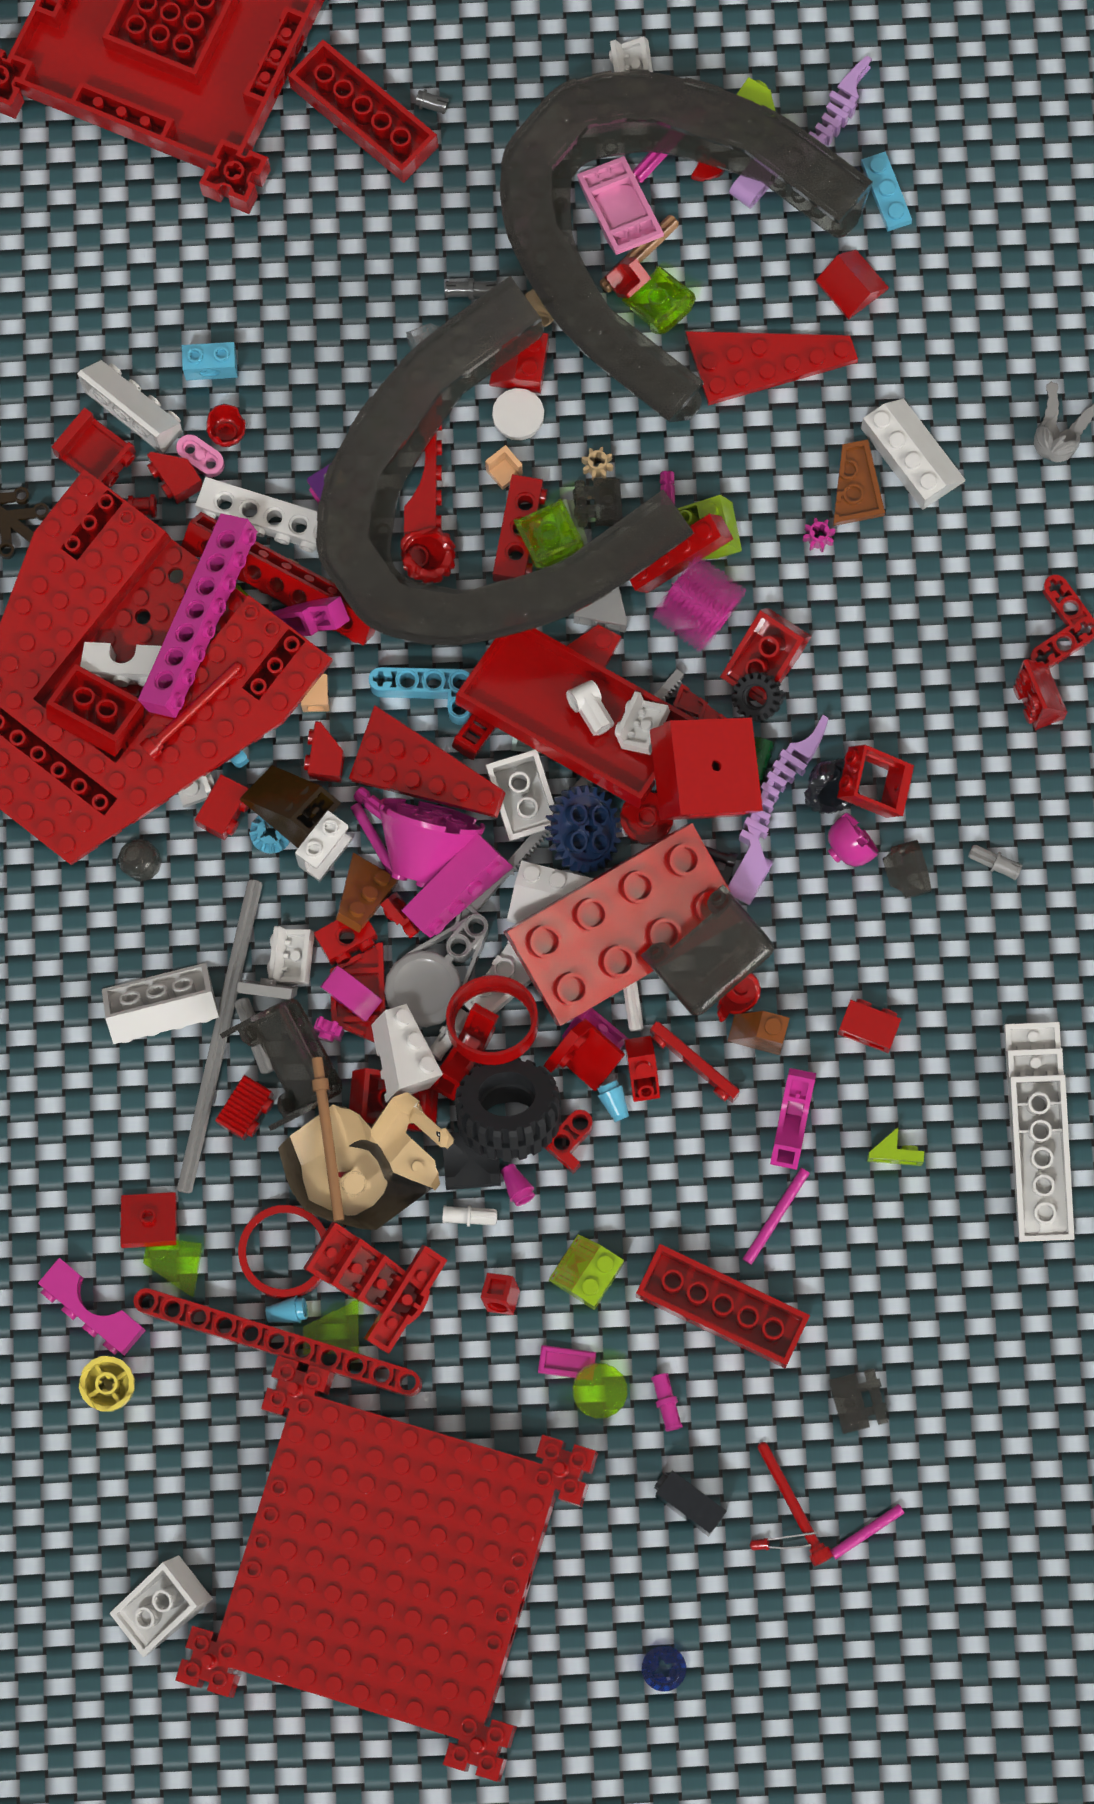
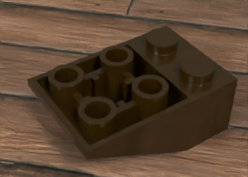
M273 765L239 799L297 848L300 847L325 813L329 811L335 814L341 804L339 800L322 786Z

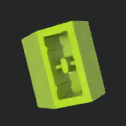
M722 495L672 510L677 534L709 513L722 516L733 540L704 557L705 559H718L742 551L733 503Z

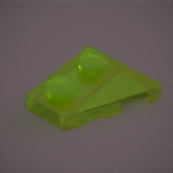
M177 1240V1245L146 1247L143 1263L187 1295L194 1297L203 1245L201 1243Z
M354 1300L346 1306L303 1326V1336L359 1353V1301ZM303 1343V1354L309 1355L311 1351L310 1345ZM330 1351L325 1355H335L336 1353Z

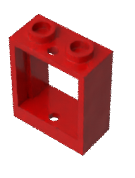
M867 745L848 747L837 798L885 818L903 816L914 765ZM865 761L888 770L881 803L858 793Z

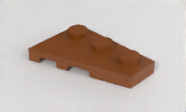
M868 439L842 444L833 526L885 516Z
M353 853L336 920L360 932L381 906L380 904L394 890L399 880L393 878L385 870Z

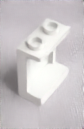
M327 811L295 852L298 866L321 882L352 842V838L346 834V831L349 829L348 825Z

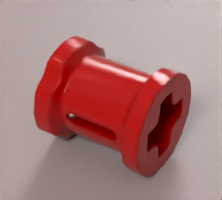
M150 494V497L136 498L133 495H128V503L142 514L151 515L153 518L157 517L155 494Z

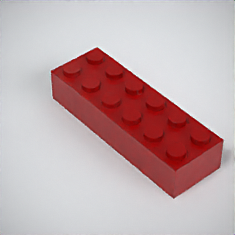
M323 39L288 74L290 88L403 183L438 148V139L435 132Z
M659 1244L636 1292V1298L783 1368H786L810 1317L807 1313L662 1244Z

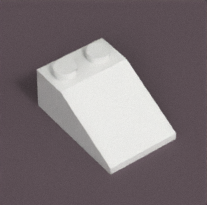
M532 750L486 764L489 781L506 793L500 809V815L509 842L546 831L545 826L551 825V821L546 818V815L553 814L549 805H554V801L538 751Z
M178 1555L162 1562L109 1614L142 1657H145L197 1615L213 1598Z

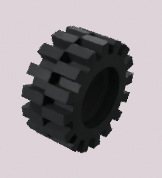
M753 672L738 680L739 683L734 685L735 693H732V698H735L733 706L739 709L736 711L739 715L743 714V718H752V721L767 719L779 711V705L783 703V699H781L783 690L779 689L781 684L779 681L776 682L774 680L775 677L773 675L769 676L766 672ZM759 686L765 690L767 700L763 706H754L749 701L748 694L752 687Z

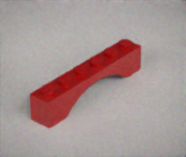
M405 381L406 416L415 425L422 438L425 448V465L419 486L412 498L404 506V535L426 528L434 529L438 527L442 530V515H437V506H442V490H437V481H442V465H437V456H442V440H437V431H442V415H437V406H442V390H437L436 381Z

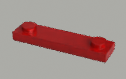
M656 1021L650 1028V1034L653 1035L652 1041L661 1049H664L666 1046L715 1088L713 1092L725 1102L728 1099L733 1103L739 1096V1089L659 1021Z

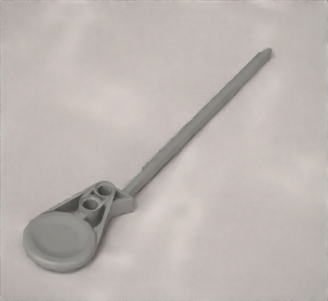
M676 669L654 696L666 702V699H669V695L673 696L672 691L676 692L675 688L679 689L684 674ZM581 777L574 785H588L592 787L591 781L584 777ZM549 830L532 834L508 860L513 868L458 914L455 925L406 953V955L393 964L386 976L384 989L390 1009L407 1004L418 1027L427 1028L441 1024L446 1020L448 1003L453 994L462 985L470 981L489 934L487 920L478 911L510 875H514L513 871L518 872L517 867H520L521 861H527L526 856L531 857L530 852L534 853L533 849H537L536 845L540 846V841L544 842L543 838L547 837L546 834L550 835ZM478 923L484 929L481 933L473 934L469 931L470 926ZM449 938L446 944L447 955L445 957L437 952L424 951ZM461 943L465 945L466 950L461 954H455L451 950L455 944ZM473 955L462 984L459 971L452 963H464Z

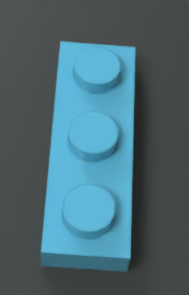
M886 151L861 159V166L887 232L912 224L911 215Z

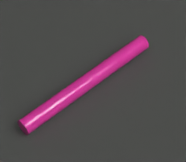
M800 1168L742 1259L743 1261L752 1265L810 1173Z

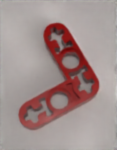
M1051 575L1045 580L1043 594L1064 622L1066 628L1035 647L1030 656V660L1036 661L1038 653L1043 656L1052 649L1053 653L1046 660L1049 669L1094 640V618L1066 579L1060 575ZM1051 583H1053L1054 585H1061L1059 593L1064 598L1060 601V603L1057 602L1060 598V595L1057 593V591L1054 590L1051 592L1049 590L1051 587ZM1073 603L1077 606L1078 612L1074 615H1067L1063 610V605ZM1081 625L1085 628L1088 626L1092 628L1089 636L1087 633H1083L1076 641L1075 635L1080 632ZM1060 638H1066L1071 642V648L1066 651L1060 650L1057 647L1056 641Z

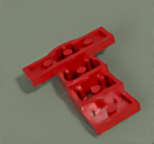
M332 1222L303 1268L346 1295L379 1311V1315L364 1339L389 1354L407 1324H411L423 1312L429 1298V1289L444 1267L447 1259L429 1247L422 1245L405 1271L364 1240L356 1237L336 1222Z

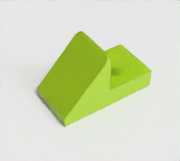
M896 1128L869 1152L867 1162L922 1166L924 1151H918L917 1146L903 1145L902 1149H897L898 1128Z

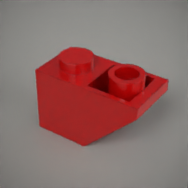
M156 452L147 454L150 462L147 467L154 478L159 476L162 480L163 485H161V489L168 499L173 497L178 505L201 490L202 480L188 459Z
M315 721L314 729H310L308 734V745L312 746L310 755L306 754L304 770L308 771L309 779L341 783L345 760L344 752L323 724Z
M651 1036L625 1039L633 1102L660 1098L656 1058Z

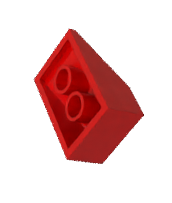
M762 609L757 614L720 678L734 686L739 683L738 680L747 674L766 672L769 676L773 675L775 677L774 680L776 682L779 681L781 684L799 659L812 636L771 609ZM754 686L750 689L748 696L764 705L767 700L765 690L759 686Z
M363 1068L352 1071L349 1109L359 1114L371 1128L389 1102L386 1103L384 1095L387 1092L385 1081L381 1079V1070ZM430 1087L429 1089L411 1094L420 1101L419 1104L422 1107L423 1113L436 1124L438 1092ZM409 1123L406 1130L423 1132L414 1123Z

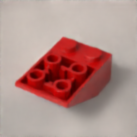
M1029 659L1023 660L1015 680V685H1013V690L1017 699H1022L1026 708L1023 709V713L1027 723H1032L1034 730L1064 720L1067 710L1048 665Z

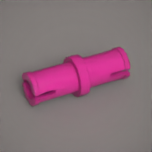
M663 1373L651 1377L658 1399L656 1406L661 1410L665 1431L668 1432L682 1428L683 1425L681 1424L676 1406L678 1399L673 1395L669 1374Z

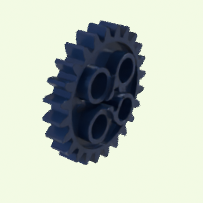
M582 785L569 787V790H562V796L554 798L556 804L549 805L553 814L546 815V818L551 821V825L545 826L546 830L551 831V835L547 836L546 840L553 841L549 850H557L555 860L563 859L562 866H570V871L586 873L606 867L605 862L612 861L610 853L618 852L614 843H621V840L616 837V833L622 832V829L616 827V823L621 819L614 818L613 815L618 809L609 807L612 799H604L605 792H597V787Z

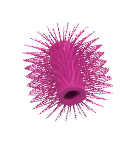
M690 565L689 568L687 567L684 575L683 573L680 577L678 575V579L668 590L667 599L663 602L662 610L659 612L663 613L665 611L668 613L665 617H671L670 621L674 622L672 626L674 624L677 627L682 625V631H688L691 633L689 635L693 636L692 639L694 641L699 639V645H705V642L708 643L710 639L712 640L715 633L717 634L719 630L721 631L723 625L731 617L732 610L738 603V596L741 594L737 593L735 595L732 593L735 589L731 590L729 588L730 585L728 586L726 583L719 586L716 579L718 575L716 577L713 574L708 576L705 574L708 570L704 571L702 569L703 566Z

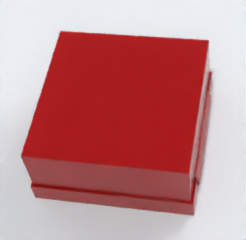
M752 718L670 720L650 730L660 820L739 817L763 811Z

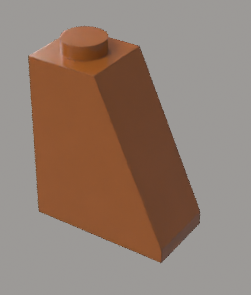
M766 1011L734 1015L728 1042L780 1055L790 1018Z

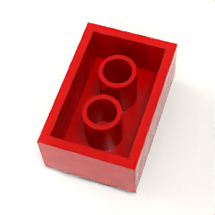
M75 664L47 701L46 714L47 720L116 757L144 718V706L138 701L139 698Z

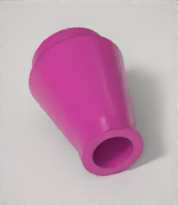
M515 1164L507 1165L500 1171L504 1178L509 1199L516 1206L524 1205L535 1197L534 1187L517 1169Z

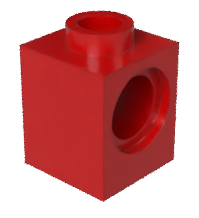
M487 1273L480 1298L487 1312L514 1315L520 1289L513 1276Z

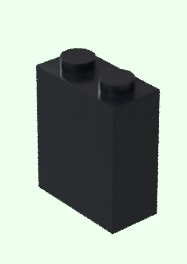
M673 1470L669 1476L663 1473L655 1484L654 1488L657 1490L655 1497L708 1537L727 1512Z

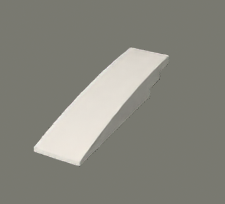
M1059 1022L1005 1024L1008 1102L1019 1242L1074 1240L1066 1080L1063 1070Z

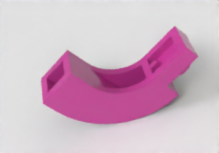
M789 1068L772 1151L771 1165L795 1170L798 1168L816 1073Z

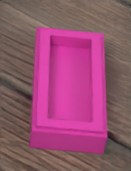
M542 1345L538 1373L593 1381L596 1352Z

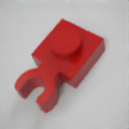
M397 892L380 904L386 917L394 921L396 925L400 923L410 939L420 931L401 911L407 904Z

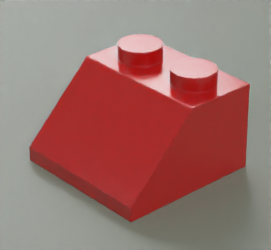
M520 330L498 335L489 386L506 389L520 388L534 393H541L549 347V334Z

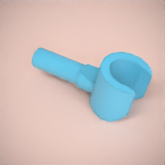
M241 750L230 761L236 768H242L249 762V759Z

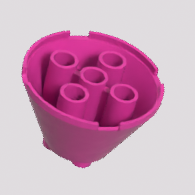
M404 798L381 799L379 811L390 866L393 871L392 877L402 881H407V878L415 880L416 885L424 888L477 833L480 836L484 833V823L478 826L476 818L451 808L419 801L418 806L405 804L406 799Z

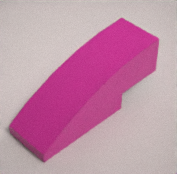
M340 596L304 602L272 612L302 636H312L318 631L337 630L350 620Z

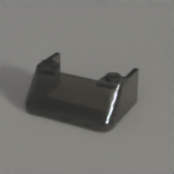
M294 998L286 999L220 1034L223 1039L238 1031L242 1041L248 1046L255 1047L261 1044L265 1054L270 1059L272 1067L285 1090V1093L281 1094L277 1101L278 1110L283 1118L269 1125L270 1131L318 1106L316 1092H313L312 1080H314L312 1058H323L325 1078H328L329 1090H327L328 1100L342 1092V1082L302 1005Z

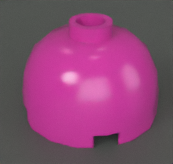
M847 812L835 821L828 832V841L831 846L828 852L837 863L842 860L849 866H862L879 855L877 853L879 851L865 829L862 831L857 826L859 822Z

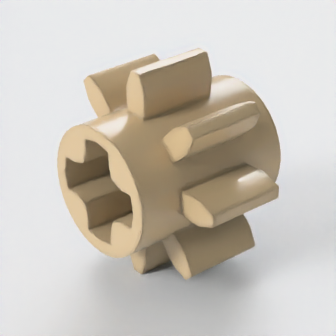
M603 447L595 451L589 448V456L582 457V463L587 465L583 468V474L589 473L592 476V481L599 477L605 480L606 472L613 471V465L608 463L612 460V454L606 455L603 452ZM597 461H601L598 467L593 466Z

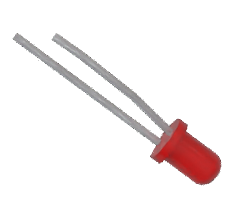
M818 1532L752 1540L750 1548L753 1551L762 1549L768 1551L770 1548L792 1549L808 1547L811 1544L785 1548L772 1547L769 1545V1540L818 1534Z

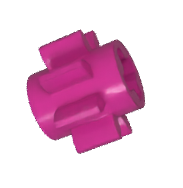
M814 518L812 526L805 524L804 530L809 534H805L802 540L803 542L809 541L810 551L817 548L823 552L826 544L829 546L833 545L834 540L829 536L835 534V529H829L828 520L818 522V519ZM819 532L823 533V536H819V538L814 537Z

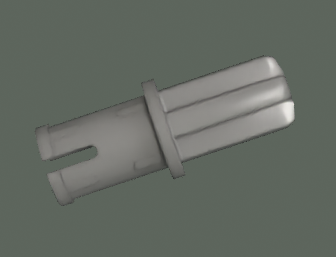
M973 845L968 855L970 859L990 867L991 872L996 871L1013 880L1017 879L1022 868V864L1007 859L1001 855V852L995 854L978 845Z

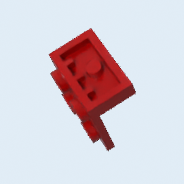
M585 1018L570 1030L543 1066L551 1073L559 1066L562 1069L567 1066L591 1089L596 1091L625 1054Z

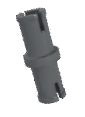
M469 279L465 282H445L446 298L469 297V300H474L475 297H498V281H475V279Z

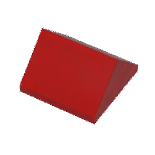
M857 250L838 254L816 279V283L848 320L889 290V287Z

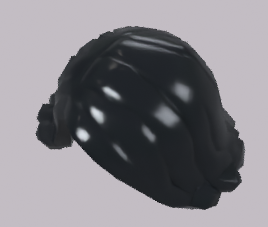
M844 758L821 762L811 771L808 789L804 792L805 804L811 807L812 811L821 814H832L853 805L837 798L839 782L845 765Z

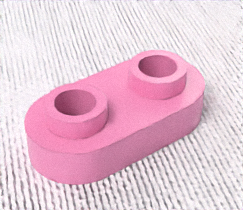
M185 435L178 440L176 445L178 456L188 459L195 470L206 477H216L222 473L224 460L217 450L195 435ZM189 447L195 448V451L191 454L186 453ZM209 462L216 463L213 468H208L207 464Z

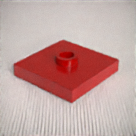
M176 1192L121 1195V1248L177 1245Z

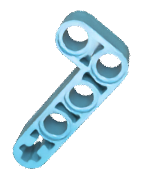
M379 667L372 670L369 674L370 689L377 697L448 699L449 718L457 725H464L472 715L468 711L462 715H457L453 712V709L458 706L455 704L456 693L459 691V689L454 687V683L458 680L466 681L470 675L466 670ZM383 678L385 680L383 686H378L377 683ZM393 678H395L396 687H393L392 685ZM404 679H412L415 683L413 686L405 688L401 686V682ZM432 679L441 681V685L434 689L428 687L427 683Z

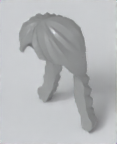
M1051 381L1046 385L1048 393L1047 408L1043 421L1036 429L1034 447L1042 458L1053 462H1062L1070 459L1078 449L1080 435H1082L1083 430L1086 429L1094 417V404L1082 412L1069 429L1060 432L1056 425L1059 414L1058 384Z

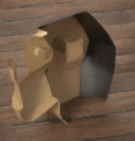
M408 1092L392 1097L371 1128L359 1114L349 1108L334 1104L330 1106L338 1172H346L342 1178L339 1177L344 1220L333 1221L319 1115L290 1135L279 1146L278 1150L291 1191L305 1211L332 1222L360 1229L377 1230L431 1189L436 1190L440 1185L435 1160L406 1134L408 1124L414 1123L440 1147L448 1149L453 1144L454 1139L446 1128L441 1129L423 1113L422 1107L419 1104L420 1101Z

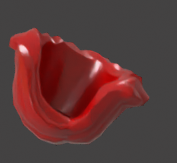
M438 527L434 529L426 528L410 532L402 538L400 545L403 569L408 571L410 578L422 580L426 584L431 582L439 583L442 581L443 576H450L451 569L455 568L454 559L456 558V552L454 549L456 546L448 533L442 532L441 528Z

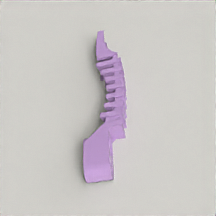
M869 56L864 57L850 70L837 88L840 89L838 93L833 90L829 94L830 102L826 106L828 112L827 114L824 113L821 117L823 123L820 124L818 122L815 126L816 134L811 131L807 134L808 142L800 138L797 142L798 150L789 145L786 148V157L763 159L761 156L755 157L733 183L729 194L750 209L780 175H786L794 181L798 176L799 170L804 172L807 169L808 162L812 164L816 159V154L821 155L825 145L829 146L832 143L833 136L837 137L841 127L845 128L848 123V117L852 119L858 105L857 99L859 98L856 87L871 69L869 63L872 61V58Z
M822 715L815 730L808 738L797 743H790L786 750L783 749L781 751L778 761L776 760L772 766V772L769 771L766 781L760 787L764 811L749 813V817L744 822V829L740 833L739 841L747 844L749 849L728 888L734 898L747 905L752 903L773 864L772 860L764 857L759 838L766 839L769 828L766 826L770 822L769 818L774 809V802H777L779 793H783L786 789L787 781L792 784L796 773L803 776L806 772V764H809L814 756L828 723V718Z

